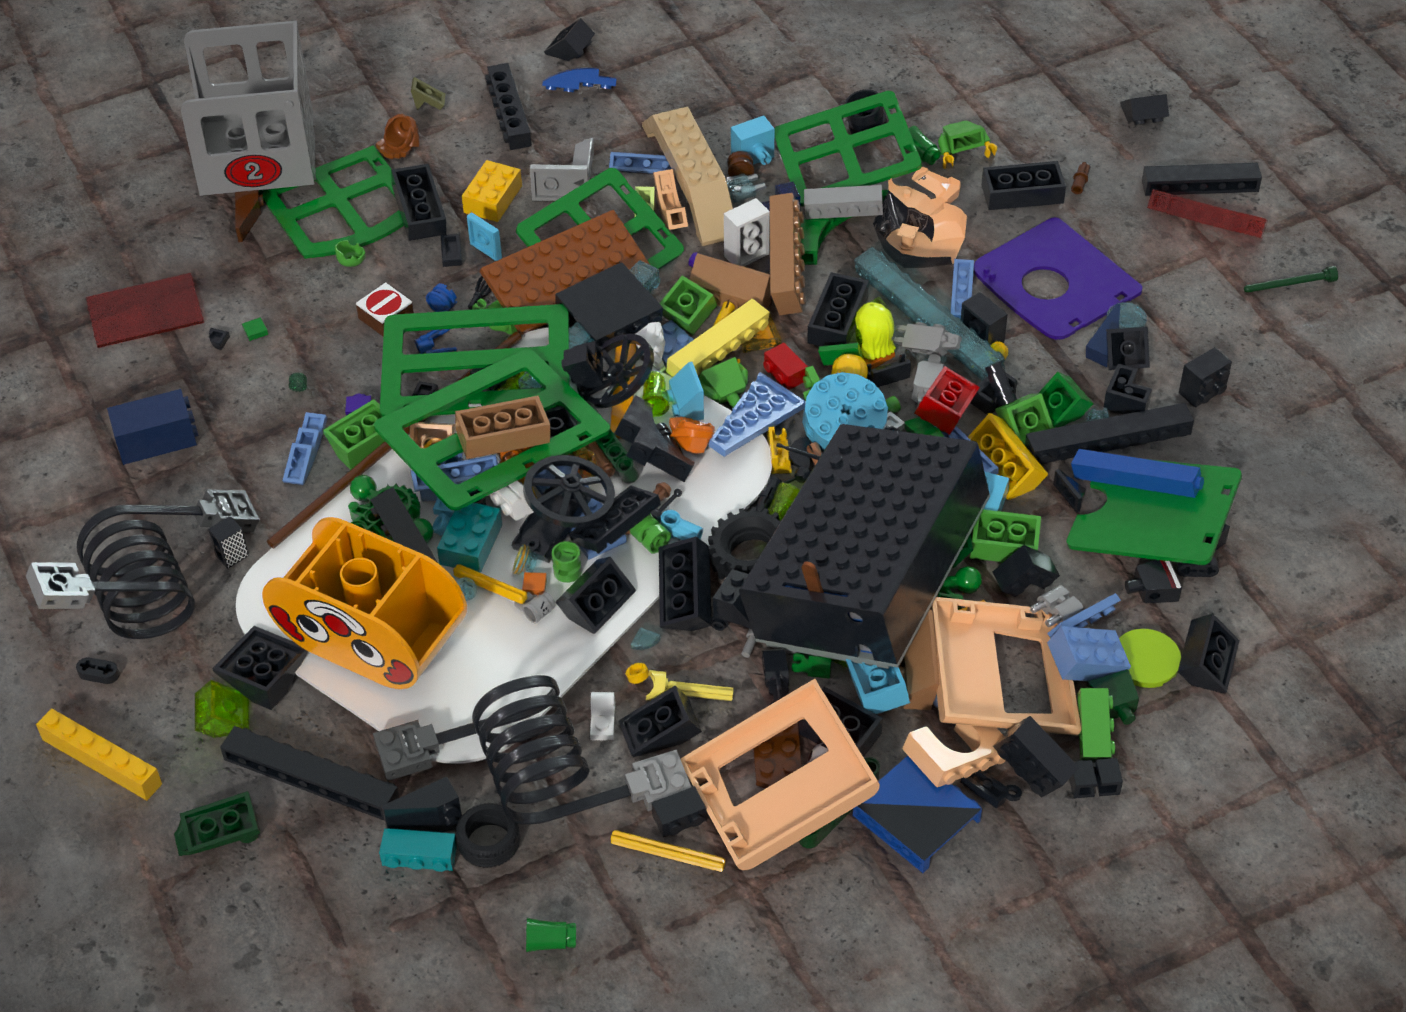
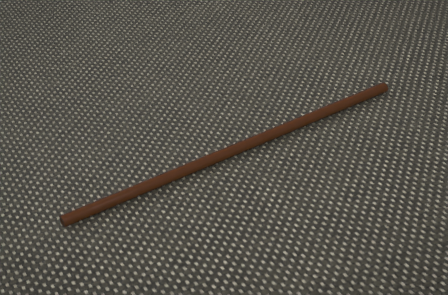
M515 331L495 349L512 348L522 337ZM470 369L468 372H466V373H465L462 377H460L457 381H459V380H461V379H463V378H465V377H467V376H470V371H471L472 369ZM427 417V418H425V419H423V420H421V421H419V422H424V421H426L429 417ZM410 426L403 429L408 435L410 434ZM384 441L267 540L268 545L273 549L348 487L355 477L362 475L392 448Z

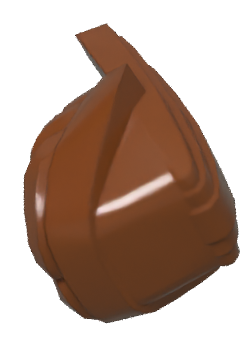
M397 114L390 118L385 126L384 138L376 143L379 152L386 158L400 159L401 157H406L413 147H419V133L416 121L404 114Z

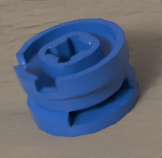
M437 284L426 295L428 305L435 312L449 311L457 304L455 293L452 289L450 291L446 289L447 286L444 284Z

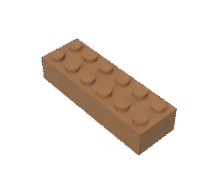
M793 193L769 196L770 294L779 315L803 312V304L806 303L805 294L802 292V288H805V279L802 276V271H805V264L802 259L805 250L803 243H801V239H804V230L801 227V223H804L803 212L800 211L799 201L795 200Z

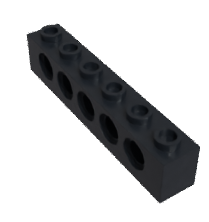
M509 63L487 66L488 74H485L486 84L490 85L488 88L490 97H492L493 107L497 108L495 111L497 120H500L501 132L504 131V143H508L510 150L531 147V132Z

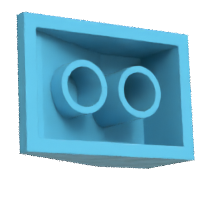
M846 659L863 708L879 714L910 703L907 687L899 667L890 666L889 669L877 667V665H866L864 662L862 664L854 663L850 659Z

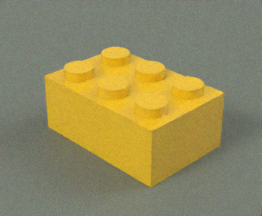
M486 160L462 195L464 213L470 214L472 212L480 218L499 222L522 187L521 169Z

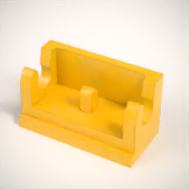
M768 427L767 442L770 447L771 474L792 472L789 451L776 447L777 443L789 446L785 428L782 429V434L775 435L774 427Z

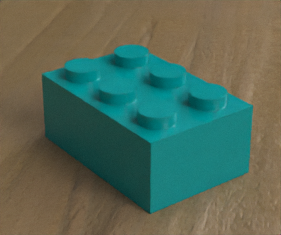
M472 503L460 510L454 511L437 546L439 564L455 568L457 564H461L481 573L503 525L501 509Z

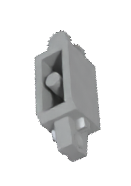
M916 322L915 324L907 323V326L897 325L895 330L905 333L904 338L893 337V343L902 345L910 353L937 354L940 357L947 354L948 350L959 349L962 341L959 335L948 332L943 325L934 324L933 326H927V324L922 322Z

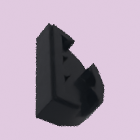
M808 437L800 438L794 441L790 447L808 452L806 448L810 446V439ZM789 451L792 465L798 468L806 465L810 471V457Z

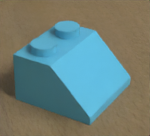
M688 362L669 380V390H666L668 402L673 403L672 412L674 417H686L697 421L703 420L704 391L693 362Z

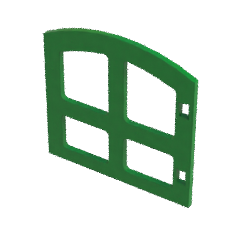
M374 145L315 168L316 180L314 181L320 185L326 195L292 209L286 208L278 195L299 186L259 190V195L263 194L264 203L304 259L336 255L335 245L343 240H348L351 245L359 243L363 247L392 234L404 226L400 211L398 210L377 225L367 227L349 202L353 198L384 186L395 197L391 181V167ZM363 161H367L377 173L375 176L345 188H338L330 177L332 173ZM379 161L382 165L376 166L374 163ZM330 207H335L355 233L354 235L339 239L312 243L297 221Z

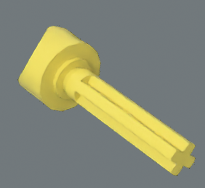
M649 670V676L653 681L654 687L646 695V700L651 701L673 686L679 688L689 697L732 701L733 688L676 681L668 682L666 672Z

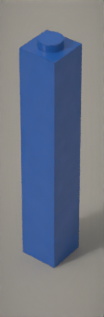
M1078 449L1071 462L1075 479L1193 498L1196 497L1198 491L1204 485V478L1201 477L1200 467Z

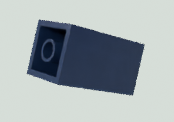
M181 389L107 408L123 465L197 445L195 437L199 435L196 424L191 425V423L195 422L192 410L187 411L188 408H191L188 396L183 397Z

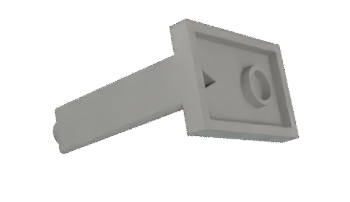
M593 138L584 139L582 142L575 144L572 165H530L532 201H556L590 180L594 156Z

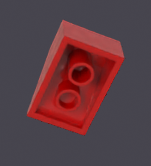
M944 366L924 395L914 414L950 435L980 387Z

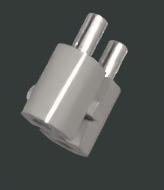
M1059 585L1039 596L1037 603L1030 607V611L1034 614L1042 609L1047 615L1051 613L1052 617L1045 621V625L1051 627L1080 613L1084 608L1074 596L1069 597L1070 592Z

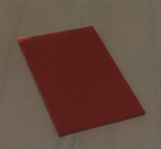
M191 273L86 297L97 348L204 323Z

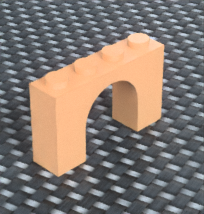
M955 725V732L971 748L972 752L960 753L947 748L927 726L910 732L902 748L937 788L945 784L950 785L955 780L963 777L967 778L979 770L985 771L993 765L1002 764L1006 761L998 755L997 750L993 747L1003 735L994 727Z

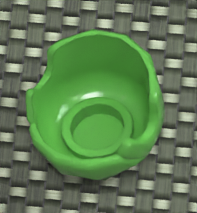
M343 240L335 245L336 259L343 266H358L366 258L365 249L359 243L351 245L348 240Z

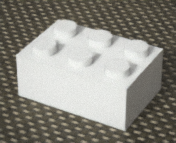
M757 198L724 213V257L730 263L743 267L769 255L770 211Z

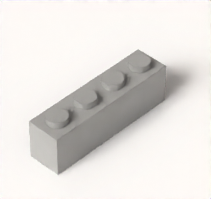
M882 185L804 189L805 219L883 215Z

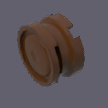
M737 151L728 157L729 176L736 179L754 173L753 157L748 152Z

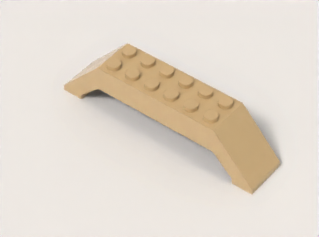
M689 107L650 116L642 122V127L648 138L656 137L671 169H673V173L690 205L696 235L701 245L706 246L724 241V213L733 209L726 178Z

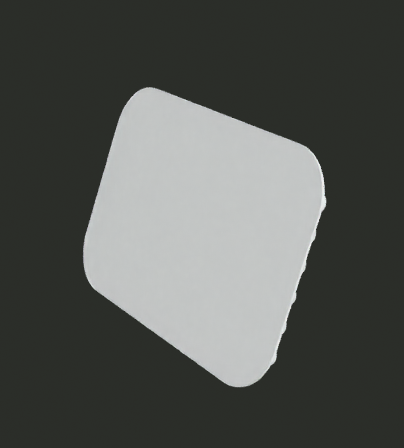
M549 328L537 329L522 334V339L512 348L547 346L549 344ZM569 328V349L573 346L594 341L586 331ZM614 348V349L610 350V351L607 352V353L610 355V357L612 358V360L615 362V348ZM603 358V371L607 372L609 365ZM639 359L635 367L643 365V361ZM652 367L649 377L634 394V397L637 395L653 404L652 414L655 424L665 423L672 433L669 419L675 418L672 412L673 403L668 402L666 390H669V380L672 377ZM522 371L513 382L508 383L500 390L543 387L527 371ZM570 378V386L578 393L577 385L573 384ZM608 387L590 396L594 398H601L608 389ZM704 395V419L698 421L706 424L711 423L715 427L714 432H716L724 424L725 418L732 411ZM469 404V407L481 406V404ZM612 407L596 408L611 426ZM455 414L430 416L424 422L455 424ZM763 434L725 457L710 448L709 443L704 453L698 454L687 452L679 445L684 456L695 462L685 482L648 462L644 466L634 461L639 471V477L635 482L625 483L616 471L613 476L609 477L614 486L615 497L630 485L653 492L658 483L665 482L671 487V492L668 498H664L660 502L661 505L657 507L659 509L674 494L675 489H681L682 495L676 497L661 513L666 510H675L679 513L680 518L702 527L703 534L701 540L709 545L708 536H712L711 529L713 526L718 528L717 521L720 518L723 520L728 519L727 514L730 512L733 515L738 514L741 508H744V511H746L758 499L760 492L764 491L772 472L770 447ZM618 439L628 452L632 443L624 439ZM582 447V450L572 452L569 456L583 457L588 453ZM393 449L362 474L373 478L377 485V491L385 488L387 484L391 487L396 483L399 487L405 485L407 489L411 488L418 496L420 502V518L428 520L433 526L435 519L439 516L433 512L436 501H421L420 491H414L411 476L412 469ZM463 452V458H464V460H469V459H466V456H465V454H464V452ZM496 453L497 462L500 464V459ZM601 483L588 485L591 490L606 496ZM349 485L277 547L271 548L249 569L240 584L236 597V614L244 635L253 626H257L291 640L269 616L262 598L264 586L269 580L277 577L283 578L313 542L312 530L319 520L326 517H334L351 523L349 503L358 502L359 505H366L370 503L369 500L363 502L354 499L350 493ZM532 485L538 499L542 495L540 494L538 489L534 485ZM490 496L486 497L487 506L501 509L500 506L493 504ZM501 509L503 525L481 573L521 590L524 572L546 573L545 592L550 594L556 602L575 581L570 583L558 581L553 573L552 560L550 563L528 555L523 567L527 554L524 556L518 574H513L512 569L518 551L514 550L511 545L517 534H519V529L528 515L526 514L525 517L516 521L510 515L506 516ZM433 533V538L427 545L439 564L437 546L442 536ZM631 533L629 535L625 534L626 543L590 560L580 549L581 575L597 559L611 557L636 589L635 593L595 634L569 620L556 603L550 613L534 624L527 619L522 610L515 607V601L454 576V568L441 565L460 586L466 599L467 614L412 687L393 689L383 686L309 651L295 673L298 677L378 731L418 720L420 727L432 724L435 734L473 723V710L477 702L487 692L503 683L528 676L546 675L554 678L560 690L559 697L562 698L659 599V552L655 554L650 553ZM568 534L564 541L573 542ZM677 537L670 538L668 544L681 541V539ZM521 552L520 555H519V558H518V561H517L515 570H516L517 567H518L520 558H521V556H522V552ZM533 687L503 696L486 708L480 720L490 717L495 711L512 702L533 696L546 695L552 688ZM549 706L545 710L526 719L494 728L491 733H501L519 722L544 716L553 706ZM477 734L440 744V752L430 755L431 761L451 764L470 763L486 759ZM515 743L504 745L498 752L501 753Z

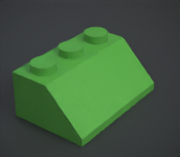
M374 399L323 430L337 457L350 470L384 442L374 429L375 421L382 418L380 404Z

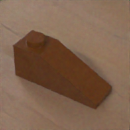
M259 190L235 192V229L238 242H243L261 215V206H264L263 194L259 195Z

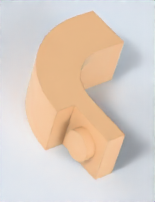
M673 169L653 172L657 203L665 226L668 230L687 227L685 207L681 206L678 198Z

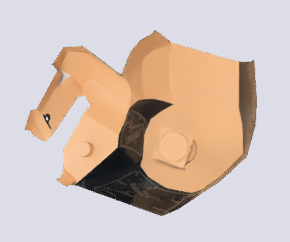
M921 167V169L914 173L912 180L936 195V198L930 199L926 194L908 186L895 185L891 178L888 181V193L882 203L883 215H876L873 222L884 251L903 268H927L953 264L965 238L967 215L960 208L950 204L959 196L960 181L953 177L945 178L928 171V168Z

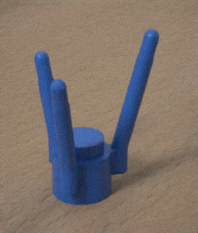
M443 329L441 331L431 330L427 334L420 336V338L415 339L414 342L419 354L456 351V347L432 350L435 347L433 339L445 334L450 329Z

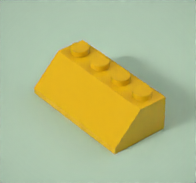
M989 413L968 436L971 441L978 443L979 449L998 467V474L996 475L1009 478L1007 500L1034 490L1048 475L1046 470L1003 418Z

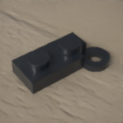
M981 770L967 778H961L960 783L996 809L1004 804L1006 799L1018 801L1022 796V791L1018 786H1005L987 772ZM1009 791H1013V792H1015L1016 794H1015V795L1010 794Z

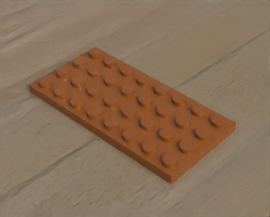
M613 209L486 265L480 269V273L502 308L555 305L556 293L621 262L639 281L652 276L654 270ZM547 323L514 326L519 334L522 335Z

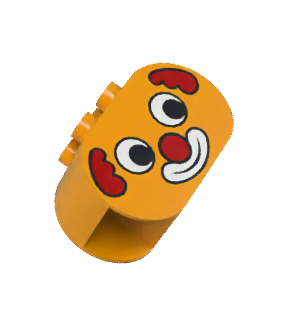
M326 517L319 520L312 530L313 542L283 578H273L264 586L262 598L269 616L292 641L319 657L389 688L407 689L412 687L467 614V603L460 586L448 571L424 554L339 518Z

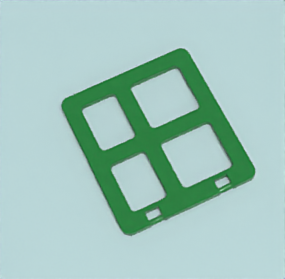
M893 91L878 93L778 125L774 128V137L796 200L799 201V205L804 207V189H807L799 165L834 153L841 154L849 178L821 188L871 186L891 178L918 171L922 167L920 156ZM879 106L884 108L889 120L888 123L852 135L847 133L843 118ZM895 108L896 113L890 114L889 110ZM823 124H830L835 138L833 141L798 152L793 151L789 140L790 135ZM891 135L895 136L904 161L869 173H862L853 148ZM911 147L912 152L906 154L905 149Z
M616 168L606 169L525 219L516 228V234L529 247L541 242L534 231L563 213H567L577 225L591 220L579 206V203L606 186H611L636 214V217L624 224L630 235L633 236L642 229L647 228L664 247L662 251L647 260L654 273L681 256L684 251L682 243L668 230L663 221L638 192L629 185L625 177ZM625 186L630 193L626 195L621 187ZM662 229L668 237L664 239L658 231Z

